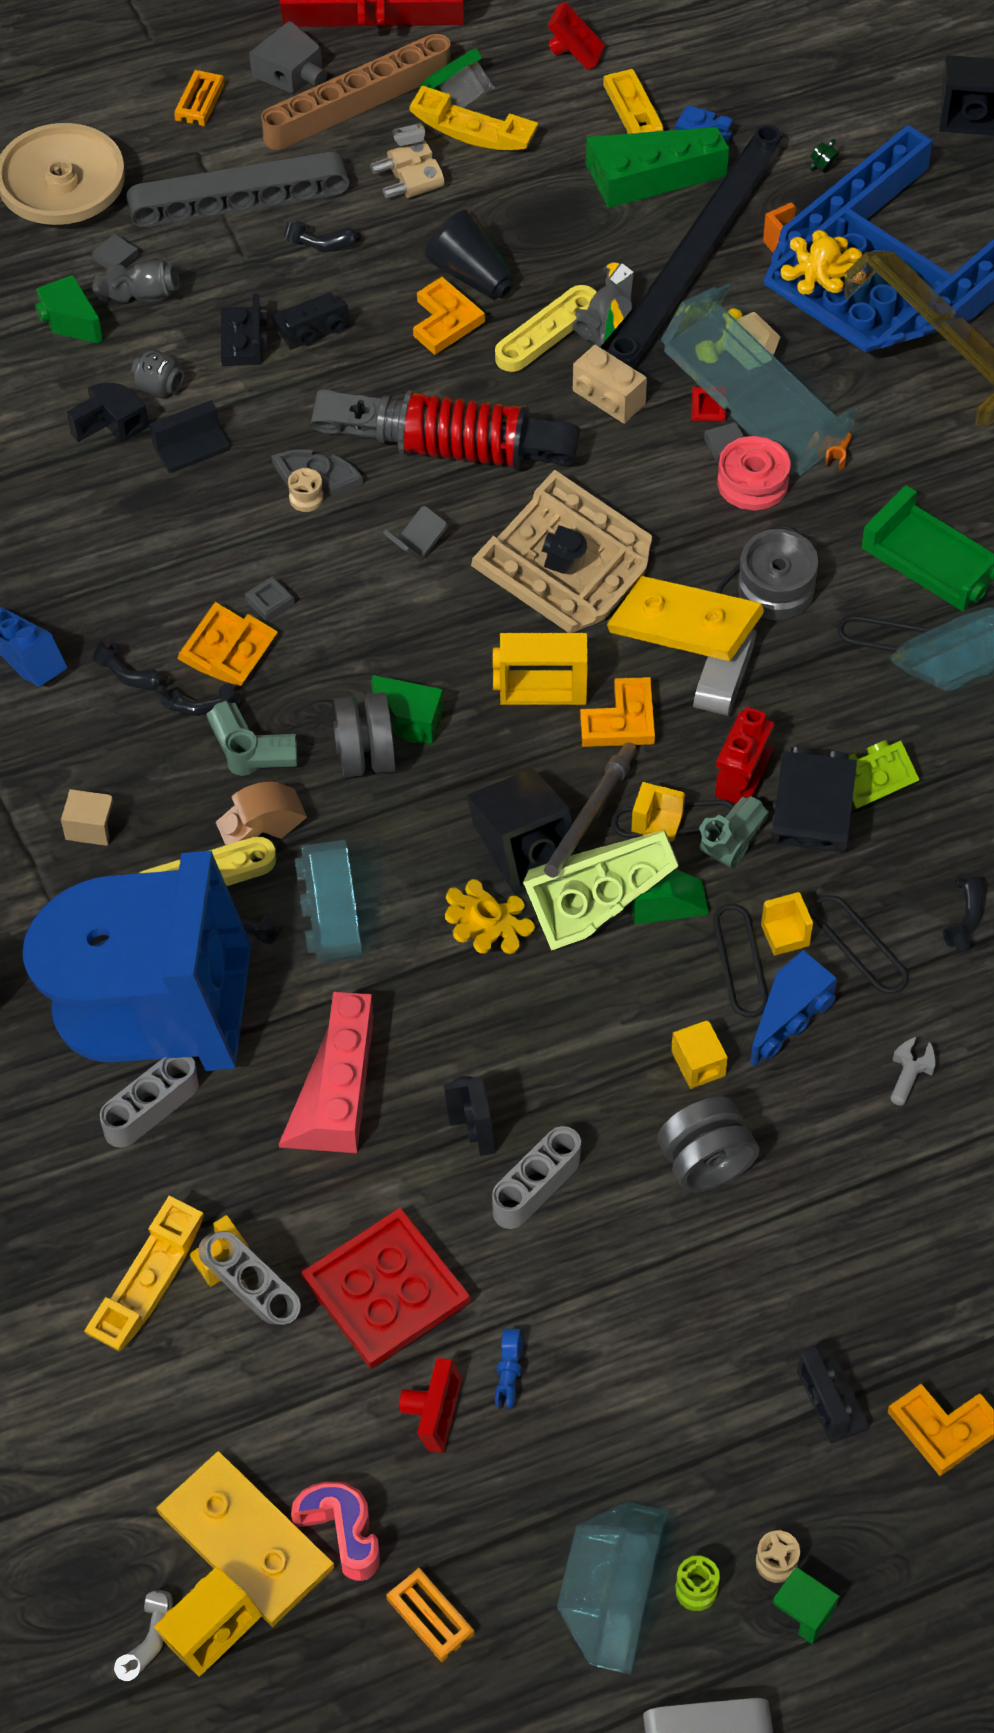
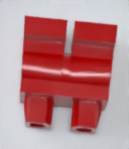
M746 707L743 712H739L716 761V767L720 768L717 774L715 797L737 804L742 797L755 796L761 779H763L774 755V747L767 745V742L774 730L775 722L766 720L764 712L750 707Z

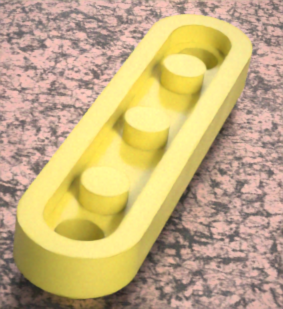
M586 285L570 288L496 345L495 362L497 366L509 372L519 371L573 331V323L576 319L575 313L580 309L587 310L591 299L597 292Z
M251 837L209 850L213 853L226 886L267 874L276 864L275 847L270 840L264 837ZM256 858H262V859H263V860L258 861V862H253V860L256 859ZM180 860L147 869L140 873L179 870Z

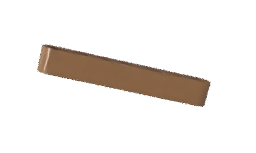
M442 34L428 35L267 108L261 115L264 144L273 150L284 149L420 87L419 85L430 75L451 63L449 38Z

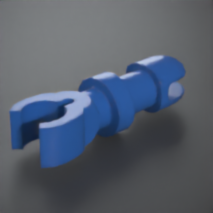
M504 1329L501 1343L502 1361L497 1363L496 1370L500 1378L499 1385L496 1386L495 1404L500 1409L503 1406L504 1397H506L508 1409H511L515 1403L517 1392L515 1382L516 1377L521 1375L522 1368L518 1361L521 1358L524 1346V1336H519L520 1329Z

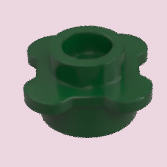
M832 139L827 145L822 142L815 148L810 156L814 161L809 170L813 171L817 167L824 172L831 166L839 155V151L833 147L836 143L835 139Z

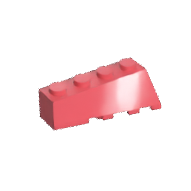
M333 992L328 1029L281 1137L279 1148L357 1153L374 1018L372 994Z

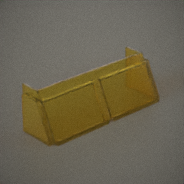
M885 250L866 252L845 272V298L847 300L877 272L994 385V348L963 318H955L956 311L895 252H886ZM994 393L977 408L975 422L977 426L982 422L988 426L994 420Z

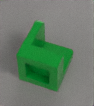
M795 1567L775 1595L773 1604L800 1622L798 1635L813 1644L836 1611L839 1595Z

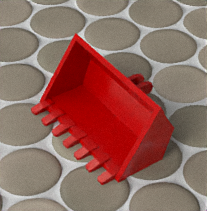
M280 0L283 25L291 21L297 27L464 25V0Z

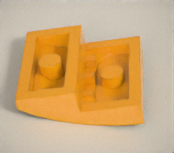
M215 602L181 649L177 659L221 681L242 686L278 632L250 614H247L243 619Z

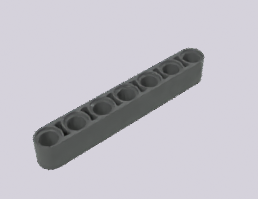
M326 152L141 183L132 186L127 191L126 197L133 224L138 227H152L335 196L347 190L349 179L342 156L336 152Z

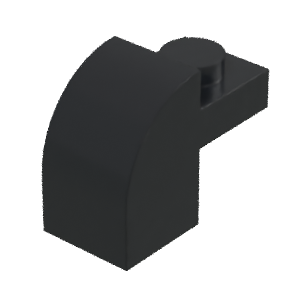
M101 383L89 387L90 399L67 411L70 433L77 442L107 427L122 443L149 428L146 405L131 389L117 383Z

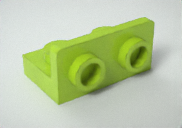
M887 740L881 741L867 748L869 755L857 759L856 754L850 755L851 760H857L852 811L919 781L902 741L889 745Z

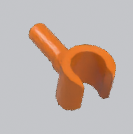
M845 432L839 445L832 446L826 451V466L829 465L830 460L839 459V470L845 468L846 448L852 438L851 433Z

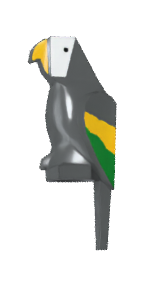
M612 262L603 269V271L607 272L605 278L606 286L593 296L587 310L580 309L575 313L576 319L573 323V330L586 341L594 342V345L598 347L607 340L632 310L631 291L634 272L622 263Z

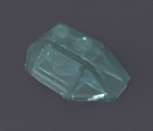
M994 607L962 615L905 641L890 656L891 662L908 674L946 692L958 689L964 683L979 676L992 673L994 671Z
M625 1502L576 1526L557 1609L583 1651V1655L589 1665L631 1675L668 1511Z

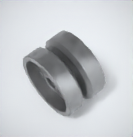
M769 529L754 535L745 544L740 558V573L738 577L739 598L762 603L764 609L762 618L788 620L800 615L811 604L815 593L818 557L817 551L811 542L799 533L786 529Z
M380 692L366 695L364 699L365 717L363 718L359 717L358 704L353 696L334 698L336 721H333L337 755L341 756L344 778L363 775L365 771L364 752L370 753L371 766L376 774L395 772L392 732L386 693Z
M718 1096L691 1104L672 1116L658 1132L657 1142L665 1158L673 1163L672 1171L681 1188L686 1192L698 1193L708 1191L728 1183L746 1171L759 1155V1146L752 1133L743 1126L744 1119L731 1098Z

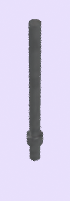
M625 743L618 755L613 756L607 763L605 775L546 864L544 872L547 876L551 878L558 876L616 783L625 778L630 770V761L637 752L634 744Z

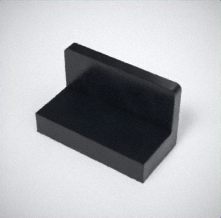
M212 400L149 424L153 447L169 473L230 450V444L219 427L217 408Z

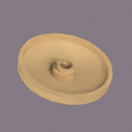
M55 123L31 129L10 142L0 155V197L2 201L18 216L36 223L63 225L89 219L105 210L115 201L125 181L123 157L116 143L103 132L81 124Z

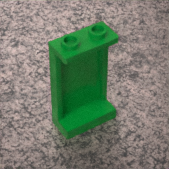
M905 485L864 526L861 548L964 612L972 602L978 603L983 598L988 585L994 580V553L916 506L917 491Z

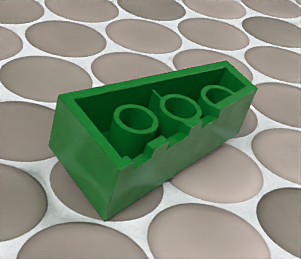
M717 127L586 137V166L608 208L723 178L727 175L729 147Z

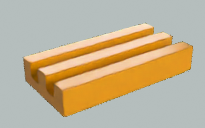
M195 70L175 109V120L182 121L184 117L187 118V123L193 124L195 120H198L199 125L205 126L225 85L224 75ZM204 79L205 81L196 95L191 110L187 109L201 80Z
M420 1568L386 1594L388 1602L441 1663L448 1658L449 1653L453 1650L457 1651L461 1647V1643L466 1639L470 1640L474 1636L473 1628ZM418 1583L459 1630L457 1634L453 1635L412 1588L414 1584ZM403 1593L446 1641L445 1644L442 1645L401 1599L400 1596Z

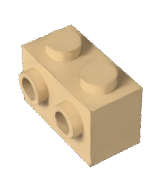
M597 345L592 346L573 363V391L625 424L646 404L647 377Z

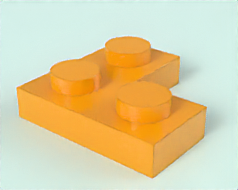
M443 277L417 292V302L432 315L413 327V336L434 355L485 322V313Z
M650 677L615 678L614 694L616 708L580 709L582 747L623 746L625 743L651 745L655 743Z
M920 1384L892 1403L888 1408L887 1413L939 1476H942L994 1439V1409L980 1393L947 1415L925 1387Z

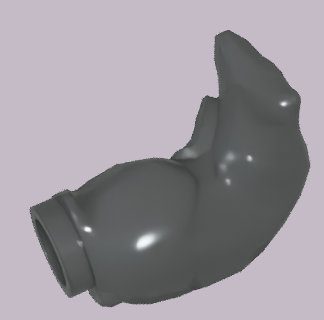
M160 259L141 261L130 269H127L122 264H116L107 269L102 276L96 274L92 289L100 300L108 298L116 303H127L130 297L133 296L139 301L155 303L168 298L173 291L179 289V273L175 264H168Z

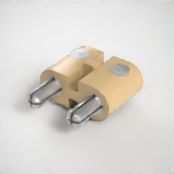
M425 140L387 152L388 158L370 164L373 174L391 169L396 179L399 178L400 183L383 188L385 198L404 193L406 198H411L444 187L442 171L436 159H432V151Z

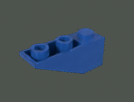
M0 607V655L22 678L40 687L67 669L51 633Z
M804 950L776 974L752 1044L750 1064L754 1067L764 1058L767 1060L773 1058L781 1049L782 1042L790 1035L794 1037L799 1035L806 1028L809 1019L817 1012L824 1013L835 1001L836 996L834 993L837 978Z

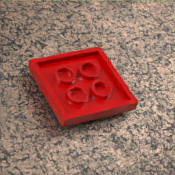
M398 1208L301 1272L304 1283L370 1370L470 1304V1295L401 1208Z

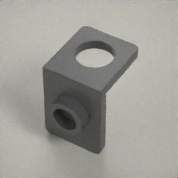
M422 506L399 537L387 529L383 531V534L421 562L447 529L448 523L428 507Z

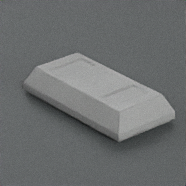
M418 123L396 128L393 130L394 140L399 146L421 142L425 136L424 125Z

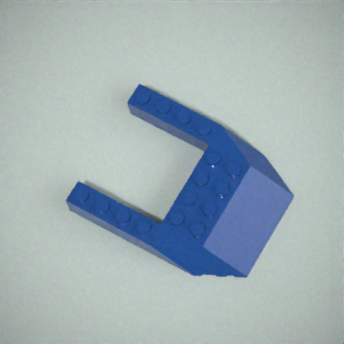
M909 125L899 131L782 227L776 250L773 252L770 267L764 278L765 286L864 352L936 333L974 319L994 301V239L951 275L867 220L929 168L933 140ZM816 230L825 231L828 236L833 238L838 236L846 238L848 241L847 249L857 248L862 253L861 261L856 263L860 267V275L854 279L847 276L840 277L844 282V286L839 293L827 291L817 281L815 282L813 293H799L797 285L799 281L805 280V275H801L792 281H786L781 277L783 265L794 267L799 264L796 251L790 248V241L793 238L801 237L805 239L809 253L813 243L812 234Z

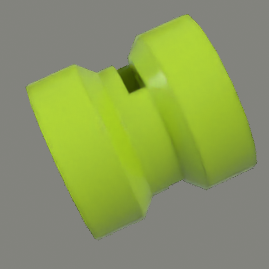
M691 1556L685 1559L680 1564L677 1572L676 1597L679 1603L686 1609L703 1611L711 1607L716 1600L720 1581L719 1570L713 1561L704 1556Z

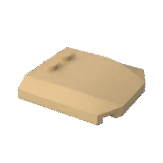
M554 470L534 491L531 502L497 538L493 536L472 558L471 566L568 633H573L604 621L632 590L640 577L645 575L652 535ZM558 525L581 533L587 542L582 566L572 574H562L544 567L547 553L542 552L543 544L548 532L555 534Z

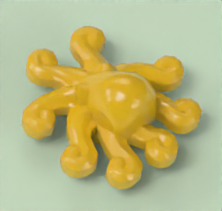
M816 230L812 234L813 243L810 253L807 251L805 239L795 237L790 241V248L796 251L799 264L794 267L783 265L781 268V277L786 281H792L801 275H805V280L799 281L797 285V290L801 294L813 293L816 281L827 291L839 293L844 286V282L840 277L847 276L854 279L860 275V267L856 263L861 261L862 253L857 248L847 249L848 241L846 238L839 236L833 238L828 236L825 231Z
M475 879L468 881L465 891L468 895H463L462 891L458 888L452 887L448 890L445 898L451 906L445 912V919L451 924H457L453 930V936L461 943L467 942L468 939L474 940L473 946L479 953L485 954L489 952L491 943L496 941L499 936H502L504 938L501 943L503 952L513 954L519 947L516 933L527 937L531 935L535 928L534 923L530 919L518 920L512 916L520 914L525 907L524 902L518 896H510L507 903L498 904L494 897L483 890L481 882Z

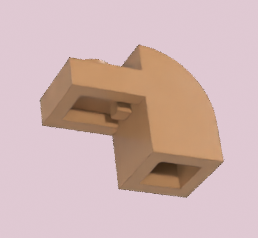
M261 782L245 787L231 797L235 805L219 818L216 824L225 845L251 837H258L262 832L282 839L306 819L307 815L294 788L278 782Z

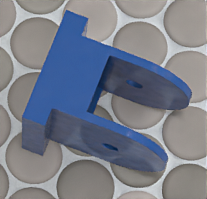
M212 851L181 853L179 870L106 876L81 882L54 897L36 915L29 926L23 944L24 965L35 987L52 1000L51 1009L55 1027L64 1043L75 1053L99 1062H129L155 1060L164 1057L169 1059L199 1056L205 1071L236 1068L252 945ZM100 935L109 936V939L91 946V942Z

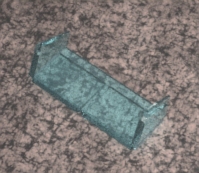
M729 283L717 289L713 287L682 301L661 339L665 344L664 352L723 409L729 408L732 411L730 416L751 436L766 437L779 443L789 455L791 475L797 473L801 476L821 460L830 447L838 446L845 439L855 423L853 419L859 408L855 407L836 417L720 305L731 286Z

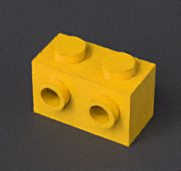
M216 1566L175 1607L166 1612L164 1617L154 1626V1629L167 1646L200 1677L263 1615L248 1594Z

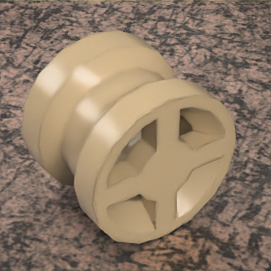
M301 468L291 473L288 478L291 506L301 512H310L319 508L323 503L324 497L320 474L310 468Z
M777 1530L765 1534L760 1540L755 1560L756 1568L767 1581L774 1583L785 1582L794 1568L798 1566L800 1547L795 1537L788 1532ZM773 1558L774 1560L779 1562V1565L778 1563H775L772 1560L769 1561V1559Z

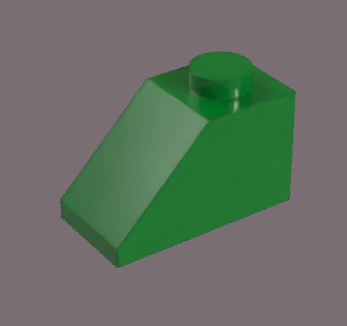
M73 275L36 289L39 303L35 304L37 315L42 323L47 321L53 333L93 343L103 341L99 318Z
M373 675L371 679L372 693H386L391 729L395 735L413 743L423 742L432 744L443 713V689Z
M678 869L671 871L645 893H641L630 902L634 925L708 915L702 880Z

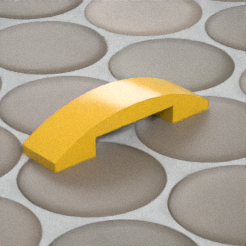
M421 86L410 105V112L434 129L462 142L488 149H526L538 129V122L510 113L506 120L502 121L452 105L450 94L425 86Z
M168 1196L148 1228L151 1234L111 1299L104 1298L84 1330L85 1334L119 1352L131 1341L152 1314L176 1276L204 1218L203 1212Z

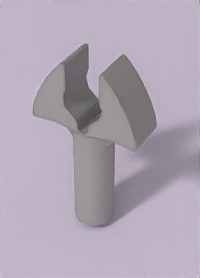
M916 1037L904 1042L895 1050L893 1061L901 1063L903 1066L890 1098L895 1105L902 1106L905 1104L917 1074L925 1072L931 1076L933 1075L935 1055L930 1042L926 1048L925 1055L916 1061H913V1055L911 1054L916 1043Z

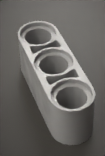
M752 629L731 661L708 656L696 689L693 703L694 708L725 716L730 715L754 647L756 630Z
M162 1058L106 1102L100 1111V1121L107 1142L119 1148L133 1144L191 1098L199 1086L193 1058ZM180 1073L187 1074V1075H186L185 1077H183V1078H179V1079L172 1078V1077H173L174 1075H176V1074H180ZM147 1097H157L152 1102H142ZM117 1121H127L122 1126H112Z
M560 1126L551 1130L497 1183L492 1193V1214L499 1226L513 1229L524 1224L578 1169L581 1159V1139L574 1129ZM559 1148H567L571 1150V1152L568 1154H559L555 1152V1150ZM534 1174H540L545 1178L543 1180L534 1181L529 1179L528 1177ZM509 1200L519 1203L512 1208L502 1205L503 1202Z
M222 1231L208 1234L202 1239L199 1244L198 1253L203 1264L263 1321L268 1324L284 1325L291 1323L297 1318L301 1305L296 1293L235 1235ZM217 1239L225 1241L229 1248V1254L222 1262L215 1260L211 1254V1246ZM246 1267L253 1268L258 1275V1282L251 1290L244 1288L240 1280L241 1273ZM276 1295H281L287 1302V1310L280 1318L275 1317L270 1310V1302Z
M762 1698L664 1706L650 1709L643 1714L645 1733H773L769 1701Z

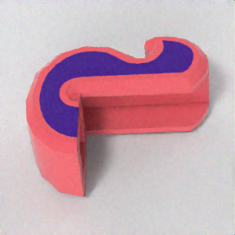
M328 1481L313 1484L304 1489L293 1501L291 1512L293 1524L296 1527H303L335 1520L343 1574L355 1581H364L373 1576L380 1564L379 1544L375 1534H370L365 1538L370 1528L368 1503L361 1491L346 1482Z

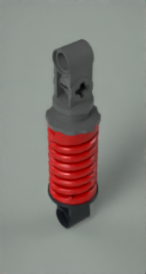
M320 390L316 393L310 426L321 433L375 438L378 443L386 444L387 441H395L398 443L400 454L407 455L414 452L424 456L428 453L431 457H438L441 454L444 459H450L454 456L459 461L467 458L469 462L480 460L482 464H489L493 460L496 466H501L505 463V465H509L514 470H521L524 459L546 461L557 465H571L575 462L580 428L566 421L554 422L530 418L528 405H511L508 407L497 403L493 406V412L491 413V404L489 402H483L480 406V411H478L479 406L476 400L469 401L466 409L465 400L459 398L455 401L453 408L452 398L444 397L441 406H439L440 398L437 395L430 397L410 390L406 392L404 400L400 401L397 399L393 400L392 396L384 395L381 399L363 395L343 394L332 390Z

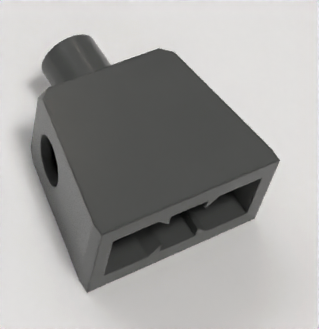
M288 21L249 52L251 75L289 93L297 92L307 83L316 87L326 81L327 72L322 69L319 45L291 21Z

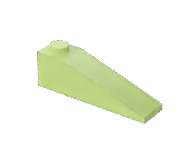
M662 830L571 855L555 878L545 874L544 868L546 864L530 869L523 883L552 951L590 936L600 925L612 916L617 915L627 904L641 893H645L677 868L679 864L666 831Z

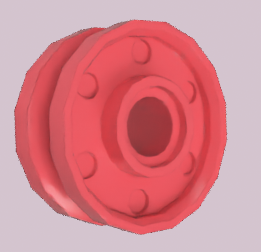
M742 437L727 444L720 454L717 485L720 494L728 503L746 510L768 509L780 503L787 494L791 466L789 455L779 443L766 437Z

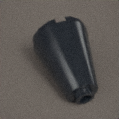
M469 210L457 212L442 224L446 230L440 237L436 233L432 236L426 247L425 257L434 266L488 298H504L514 286L512 283L514 279L513 273L477 216Z

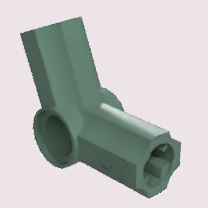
M227 701L218 703L207 713L208 722L226 756L228 768L232 773L245 776L255 772L257 768L297 766L296 734L254 735L248 729L236 703H228Z
M752 796L748 798L742 797L725 818L719 814L714 818H705L699 827L702 834L700 850L732 869L736 867L745 855L749 841L768 819V811L763 807L762 802Z

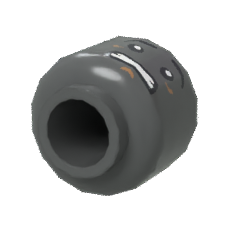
M154 349L146 351L142 357L138 356L134 360L131 369L136 387L140 391L158 398H166L170 394H175L180 389L184 377V371L181 369L177 358Z

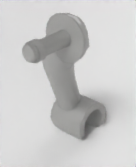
M154 1590L146 1595L144 1611L152 1613L149 1632L146 1639L140 1645L116 1660L115 1673L120 1679L124 1681L135 1679L160 1652L163 1646V1639L154 1629V1626L173 1606V1597L169 1592Z

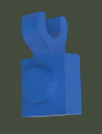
M687 105L675 124V130L717 127L725 142L728 143L733 135V132L728 131L733 120L726 116H720L716 119V113Z

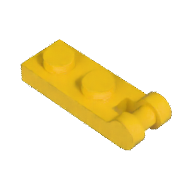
M633 69L604 76L603 85L628 134L663 131L662 123ZM646 122V124H647V125L639 126V123Z

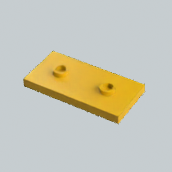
M641 576L609 620L607 626L609 632L731 661L763 615L764 609L762 603Z
M219 1451L156 1507L158 1514L213 1569L218 1566L248 1594L263 1615L262 1617L272 1627L334 1569V1563Z

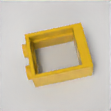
M500 633V647H493V690H500V705H586L587 633ZM509 666H572V670H509Z

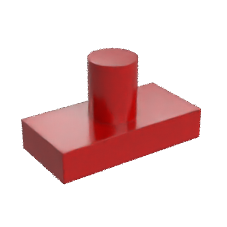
M566 1L556 6L547 26L555 35L549 41L551 51L557 56L570 51L586 70L595 67L605 44Z
M436 1358L428 1391L403 1389L399 1399L401 1414L421 1416L417 1435L427 1450L431 1452L444 1453L463 1380V1376L452 1359Z

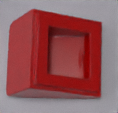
M692 387V422H726V388Z

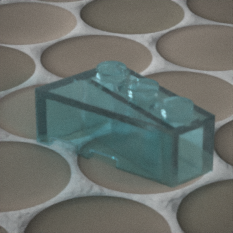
M346 839L301 845L302 857L295 858L298 881L305 880L307 894H300L303 917L310 916L312 930L305 931L308 953L316 954L317 964L361 958L362 948Z

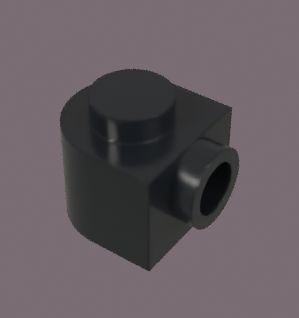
M558 525L555 534L548 532L542 548V552L547 553L544 567L562 574H572L578 571L582 566L587 549V542L584 536L575 530Z

